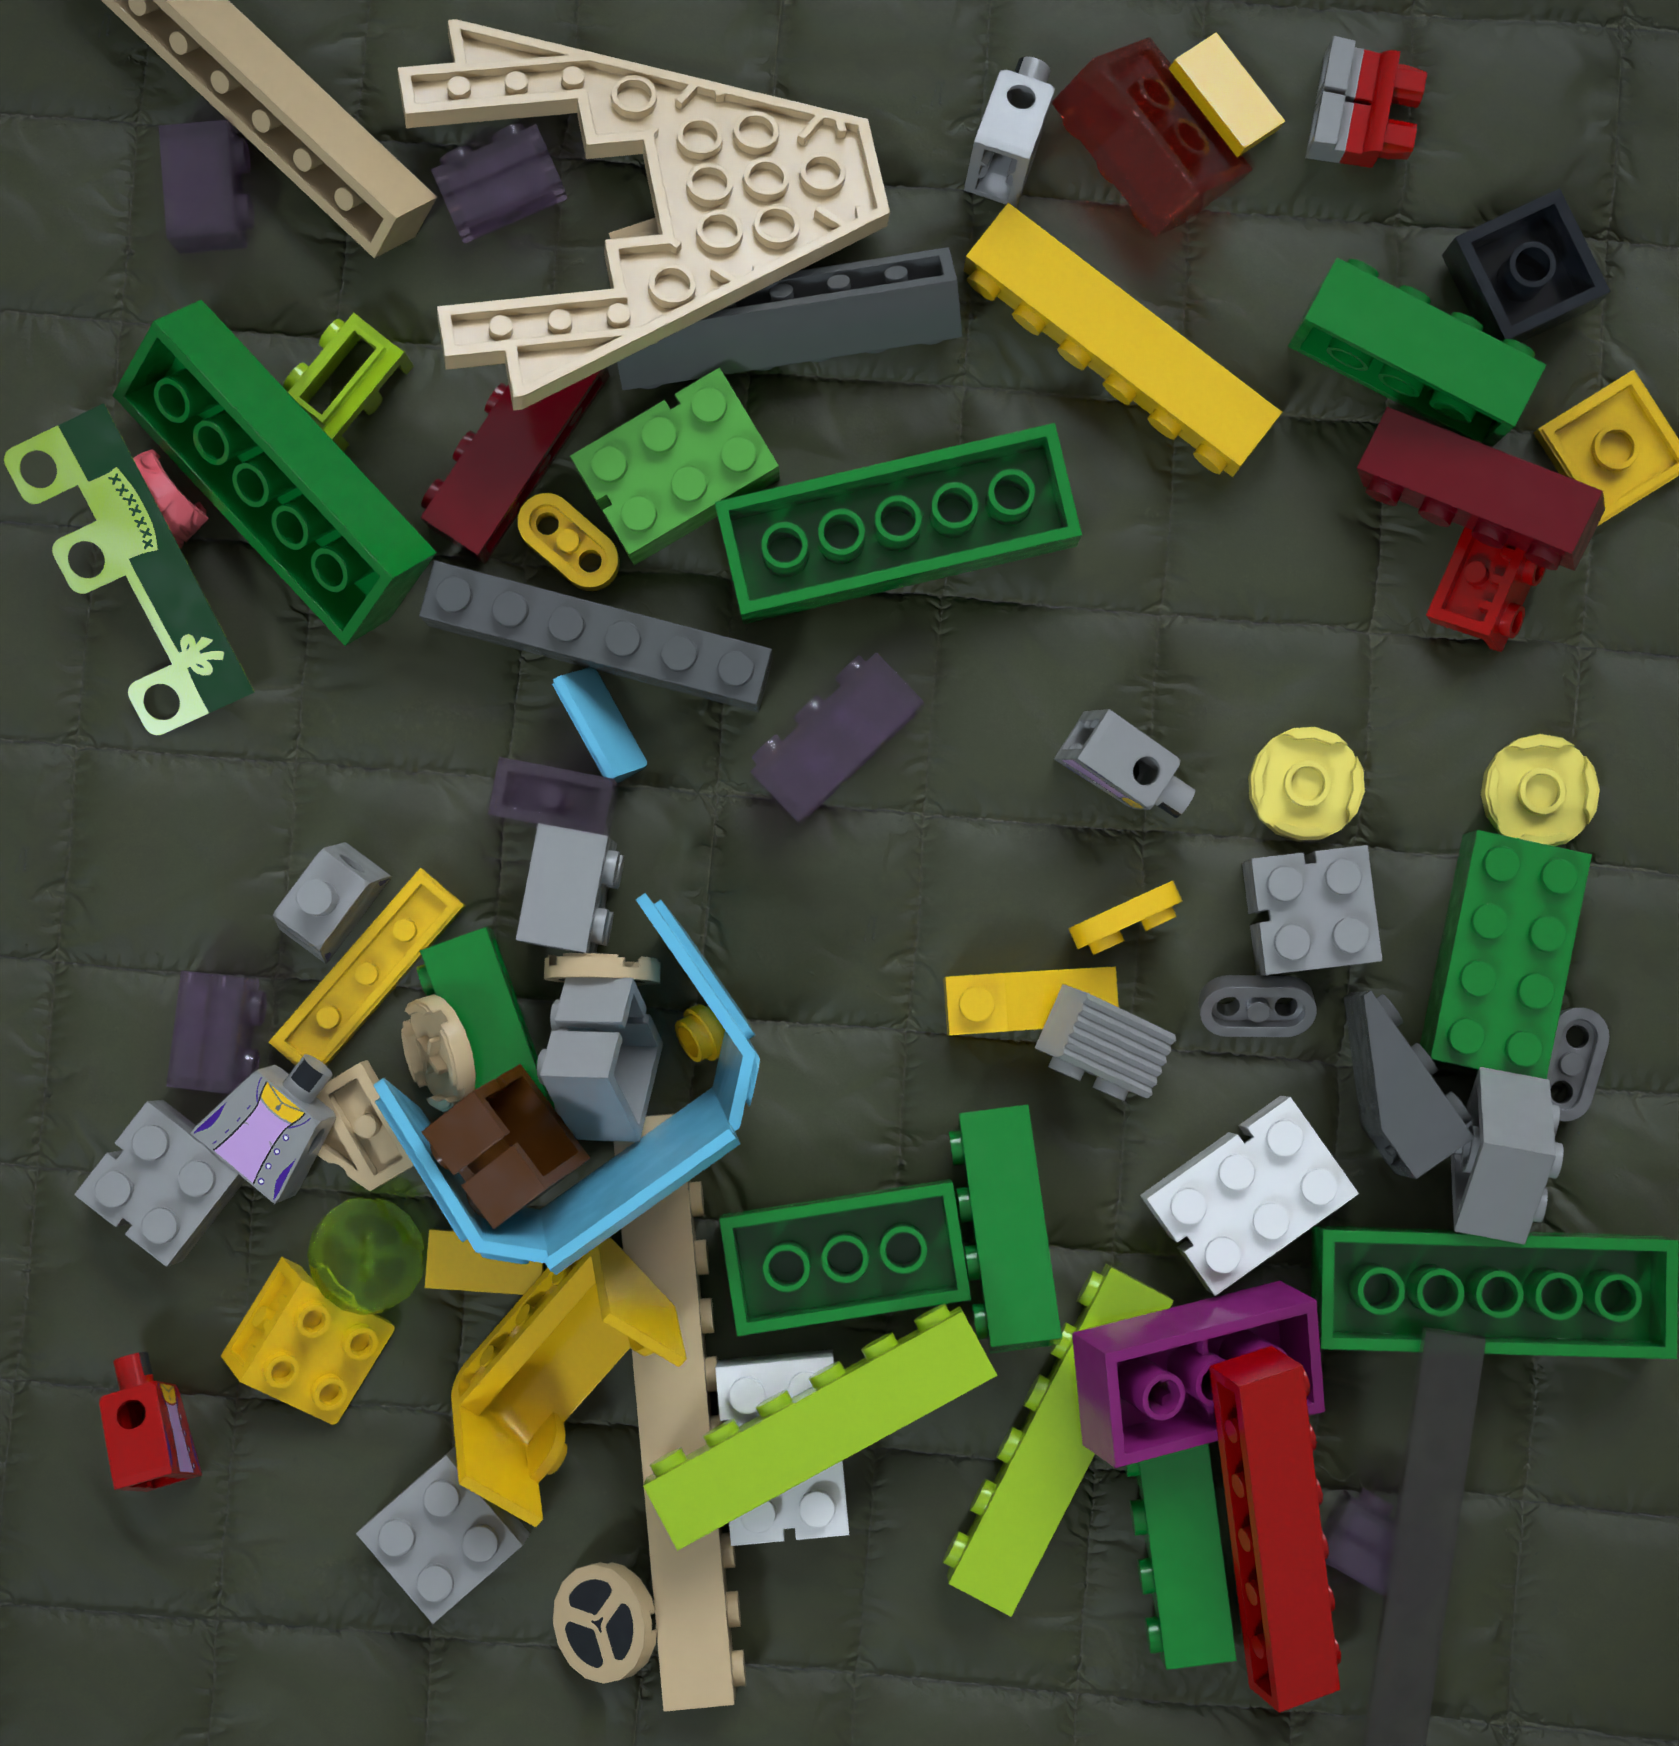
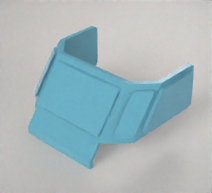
M644 893L636 901L725 1029L713 1086L641 1137L640 1142H634L540 1210L525 1207L493 1229L488 1221L476 1214L469 1205L466 1192L461 1186L465 1183L459 1173L453 1175L450 1170L442 1167L434 1158L430 1149V1143L421 1132L431 1124L421 1108L385 1078L374 1084V1088L380 1096L375 1101L376 1105L454 1232L462 1242L468 1239L475 1252L480 1253L484 1258L517 1264H529V1261L545 1263L549 1270L557 1275L741 1144L735 1131L740 1128L745 1102L749 1107L751 1105L760 1064V1057L750 1041V1038L755 1036L744 1014L688 933L661 899L654 904L649 896Z

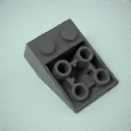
M1372 991L1351 992L1344 997L1361 1127L1394 1174L1417 1179L1474 1139V1136L1466 1126V1124L1472 1121V1118L1466 1107L1453 1092L1450 1091L1444 1095L1436 1084L1432 1075L1438 1072L1422 1046L1415 1043L1410 1047L1397 1028L1403 1024V1019L1391 1001L1384 994L1376 998Z

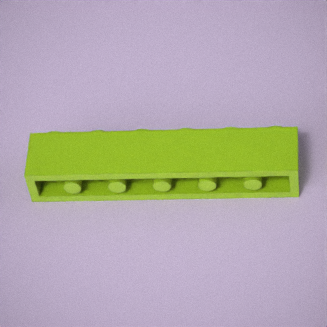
M1105 1264L1101 1274L1093 1270L1091 1271L1077 1298V1302L1084 1305L1076 1323L1072 1326L1065 1322L1061 1328L1062 1340L1060 1345H1053L1050 1354L1056 1356L1057 1359L1048 1377L1045 1378L1039 1374L1027 1393L1023 1406L1031 1410L1020 1430L1012 1426L999 1448L996 1458L1003 1461V1464L994 1482L984 1479L973 1498L969 1510L977 1515L966 1535L957 1531L945 1553L942 1563L950 1566L947 1571L948 1584L1012 1617L1095 1453L1082 1444L1072 1333L1169 1309L1174 1301L1173 1299L1108 1264Z
M942 1304L927 1311L914 1320L918 1329L896 1340L893 1332L888 1333L863 1347L861 1351L865 1358L844 1369L841 1362L837 1361L808 1378L813 1387L792 1398L787 1390L779 1392L757 1405L755 1408L759 1416L738 1427L735 1419L728 1420L703 1435L706 1442L705 1446L688 1455H685L680 1447L651 1463L650 1467L653 1474L646 1477L643 1487L677 1551L998 1376L961 1307L959 1306L949 1312L946 1304Z

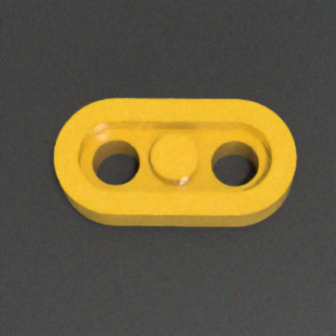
M541 493L529 498L523 504L518 514V529L522 538L531 549L571 584L585 591H597L607 587L615 579L620 561L614 543L565 499L556 494ZM548 516L556 518L559 521V526L553 534L545 535L538 531L539 522L543 518ZM587 554H597L602 559L601 566L594 572H586L581 568L583 557Z
M1170 881L1068 929L1077 949L1089 945L1092 954L1095 955L1125 941L1120 930L1141 921L1145 931L1177 917L1173 906L1183 900L1174 881Z

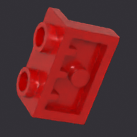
M1464 527L1426 616L1431 623L1483 639L1490 649L1502 652L1508 638H1515L1520 631L1525 616L1523 603L1530 587L1537 586L1541 582L1546 569L1529 561L1525 557L1526 551L1506 543L1502 549L1488 546L1475 539L1471 535V529Z

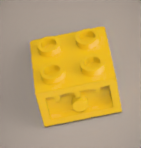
M281 1257L224 1349L221 1357L239 1382L334 1425L339 1422L395 1328L389 1320L318 1286L300 1265Z

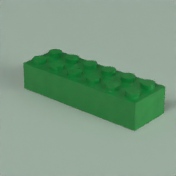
M202 299L152 322L112 396L344 646L387 622L437 552Z
M1055 423L715 502L743 625L1077 547L1082 536Z
M1313 1226L1311 1297L1317 1301L1320 1349L1677 1359L1679 1240L1659 1235L1529 1232L1526 1243L1519 1244L1455 1232L1450 1229Z

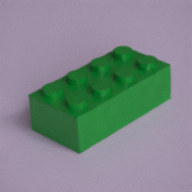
M1337 257L1318 286L1287 347L1461 436L1489 447L1496 445L1516 426L1547 364L1535 359V352L1519 341L1504 339L1502 342L1482 332L1483 326L1476 319L1460 312H1452L1449 315L1430 305L1431 299L1420 290L1406 285H1401L1398 289L1379 279L1378 271L1369 264L1357 259H1348L1346 262Z
M1481 830L1463 834L1420 1045L1433 1062L1477 1072L1479 1067L1547 1079L1592 854Z
M951 1179L723 1214L719 1218L737 1336L971 1300L954 1186Z

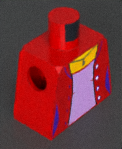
M148 1352L134 1353L113 1360L120 1391L100 1397L99 1406L114 1490L147 1492L202 1476L177 1385L154 1380ZM145 1410V1418L142 1421L143 1412Z

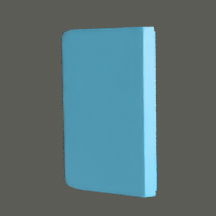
M586 668L560 675L553 679L554 683L552 685L608 784L614 786L645 769L647 760L595 669Z

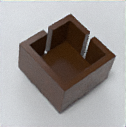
M521 1064L472 1091L421 1131L430 1143V1149L436 1161L445 1169L450 1170L453 1175L459 1173L465 1180V1183L461 1186L466 1192L469 1205L476 1214L485 1218L493 1229L533 1203L591 1159Z

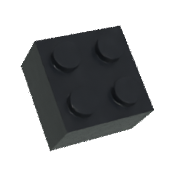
M1560 188L1456 236L1441 255L1471 317L1482 324V332L1502 342L1504 339H1513L1522 343L1594 309L1611 292Z

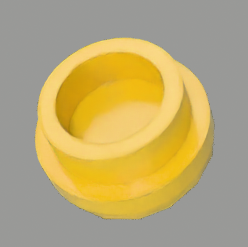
M698 1004L688 1008L684 1012V1018L675 1024L676 1034L682 1048L695 1062H700L704 1059L710 1061L718 1059L725 1029L709 1006Z

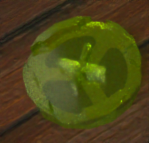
M363 1197L348 1199L323 1216L311 1234L307 1256L311 1277L325 1298L341 1310L360 1315L386 1312L411 1295L422 1279L424 1265H422V1251L424 1250L422 1235L410 1215L394 1203L379 1198L372 1200L368 1198L362 1199Z

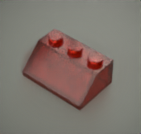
M1148 37L1094 57L1058 94L1051 104L1062 117L1066 130L1073 137L1079 139L1095 159L1101 175L1107 181L1114 184L1130 204L1135 219L1142 226L1148 228L1154 237H1157L1184 224L1244 179L1253 169L1242 155L1237 158L1171 73L1169 70L1170 62L1153 40Z

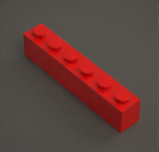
M1271 1345L1210 1365L1209 1370L1249 1688L1280 1713L1340 1690L1338 1665L1341 1663V1651L1334 1637L1332 1612L1335 1610V1599L1328 1584L1325 1561L1329 1556V1546L1322 1531L1319 1509L1323 1502V1493L1315 1475L1313 1451L1316 1449L1317 1441L1308 1415L1307 1396L1310 1394V1382L1302 1364Z

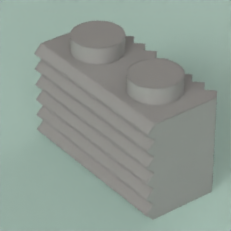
M1062 984L1035 1049L1052 1056L1049 1068L1078 1081H1081L1085 1071L1097 1077L1093 1088L1125 1101L1129 1091L1144 1098H1149L1153 1095L1152 1088L1157 1085V1077L1162 1074L1161 1066L1167 1063L1166 1055L1171 1052V1045L1176 1042L1175 1034L1087 992Z

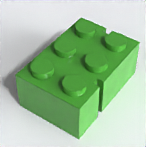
M720 367L675 393L678 406L670 409L666 401L663 400L570 455L576 470L602 513L604 512L609 525L634 566L718 516L715 506L716 501L759 492L780 480L779 465Z

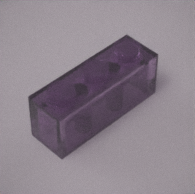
M877 652L867 662L860 655L852 660L835 678L841 686L824 701L819 695H816L794 716L793 719L799 726L783 741L777 734L774 735L752 756V759L757 763V766L750 771L752 778L798 826L809 818L924 707L925 702Z

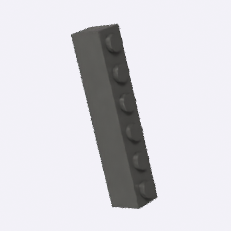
M947 247L797 271L618 361L622 390L636 388L653 389L662 384L701 379L719 367L724 375L750 370L767 371L776 366L808 361L823 362L833 357L865 352L880 353L890 348L916 344L932 345L943 340L962 337L958 282L950 249Z
M435 560L419 617L430 627L593 668L598 671L758 713L773 660L771 648Z

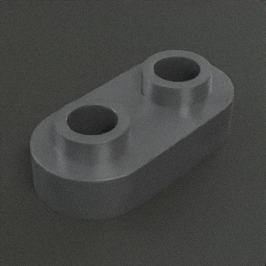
M1220 976L1209 981L1202 988L1198 997L1202 1023L1210 1032L1223 1037H1293L1305 1032L1313 1024L1317 1014L1316 1003L1310 986L1302 979L1294 976ZM1227 997L1236 998L1233 1002L1229 1004H1222L1218 1002L1219 1000ZM1280 998H1293L1287 1004L1276 1003Z
M1568 1008L1560 1011L1547 1079L1550 1080V1089L1557 1081L1563 1082L1567 1087V1097L1564 1101L1557 1103L1551 1098L1552 1104L1560 1107L1559 1121L1575 1120L1584 1115L1589 1109L1609 1045L1610 1036L1606 1022L1598 1013L1587 1008ZM1572 1026L1579 1027L1583 1032V1041L1576 1048L1570 1046L1566 1039V1033Z

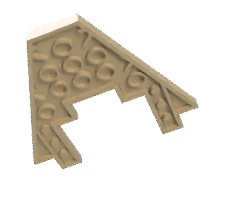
M458 19L448 20V37L453 63L398 67V82L406 128L577 113L586 159L643 154L659 235L605 240L604 256L611 289L437 306V319L446 370L505 364L513 411L522 410L888 226L890 209L869 121L866 118Z

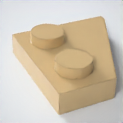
M366 1060L328 1081L317 1095V1098L333 1110L336 1115V1120L318 1156L328 1163L340 1165L346 1171L348 1177L368 1191H372L411 1169L414 1165L375 1103L380 1098L374 1088V1084L379 1079L369 1061Z

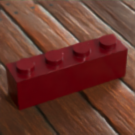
M607 367L522 410L513 411L509 384L507 386L504 383H500L492 392L485 405L484 412L488 416L477 433L472 430L468 431L457 445L452 457L457 463L445 481L437 478L422 499L421 507L425 511L420 518L428 528L486 564L519 514L521 507L529 499L610 377Z
M1389 407L1386 408L1357 466L1362 484L1366 487L1365 492L1373 499L1390 506H1396L1401 501L1419 508L1418 514L1421 517L1442 527H1449L1451 522L1471 529V535L1488 546L1502 549L1506 543L1526 551L1525 557L1529 561L1549 570H1557L1559 565L1573 571L1576 570L1605 511L1604 494L1600 489Z

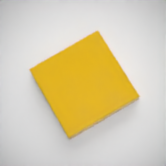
M1635 370L1630 371L1534 432L1535 437L1559 474L1603 491L1605 511L1597 526L1679 476V439Z

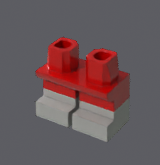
M1333 36L1323 59L1315 102L1317 105L1313 113L1305 158L1372 168L1378 158L1407 160L1414 148L1417 124L1388 119L1391 103L1418 108L1424 94L1427 72L1409 65L1399 64L1401 51L1387 50L1378 53L1355 47L1356 41Z

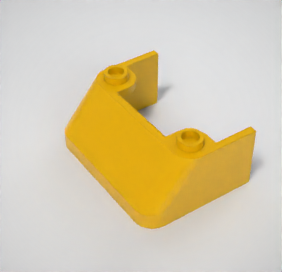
M609 1237L557 1275L547 1268L467 1359L458 1372L452 1386L451 1401L459 1485L534 1527H537L543 1520L539 1482L546 1474L551 1475L555 1473L562 1465L568 1448L565 1443L564 1422L630 1348L642 1356L656 1353L677 1367H680L687 1360L675 1305L612 1238Z

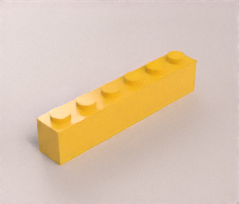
M1009 202L966 255L964 272L969 275L967 282L976 292L990 301H994L998 297L1015 310L1012 313L1013 318L1024 329L1037 336L1044 332L1060 345L1057 351L1067 362L1080 370H1084L1088 366L1105 379L1102 383L1103 387L1114 398L1126 405L1134 401L1151 414L1148 417V421L1157 431L1173 440L1177 436L1181 437L1196 449L1193 453L1194 457L1213 473L1221 474L1224 470L1233 477L1282 414V411Z

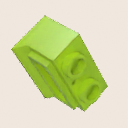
M354 312L346 322L340 318L333 321L319 340V346L323 348L321 353L310 366L304 362L297 365L283 383V388L343 452L349 446L342 436L362 410L368 415L377 410L383 400L379 390L394 371L399 368L407 375L414 367L405 351L391 343ZM363 339L375 349L374 352L321 415L308 402L357 342Z

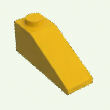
M1116 966L950 976L943 978L947 1036L1043 1029L1062 984L1087 992L1119 1008Z

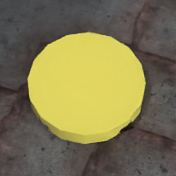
M1318 727L1292 728L1270 739L1255 756L1248 776L1249 799L1259 820L1275 834L1297 842L1321 840L1342 830L1358 813L1365 793L1364 771L1358 757H1355L1347 743L1337 734Z
M1537 734L1511 742L1495 754L1484 772L1481 798L1486 817L1500 835L1551 846L1568 843L1584 830L1597 811L1600 788L1595 768L1589 759L1573 747L1575 745L1561 737Z

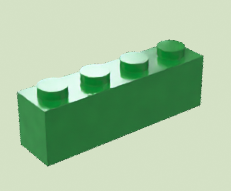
M484 927L420 950L424 964L416 968L425 995L435 994L444 998L454 1009L466 1031L475 1065V1089L521 1064L555 1110L554 1102L546 1087L539 1082L537 1075L538 1054L493 929Z
M1029 1105L959 1113V1130L949 1131V1142L953 1166L964 1165L967 1187L956 1188L960 1222H972L975 1245L964 1246L968 1280H980L983 1301L981 1304L972 1305L976 1336L978 1340L988 1339L990 1354L1060 1345L1062 1334Z
M1208 1443L1126 1465L1127 1477L1137 1476L1139 1499L1130 1500L1133 1532L1135 1536L1144 1535L1147 1558L1137 1559L1142 1595L1152 1594L1155 1617L1145 1618V1629L1150 1654L1160 1653V1658L1166 1670L1237 1661Z

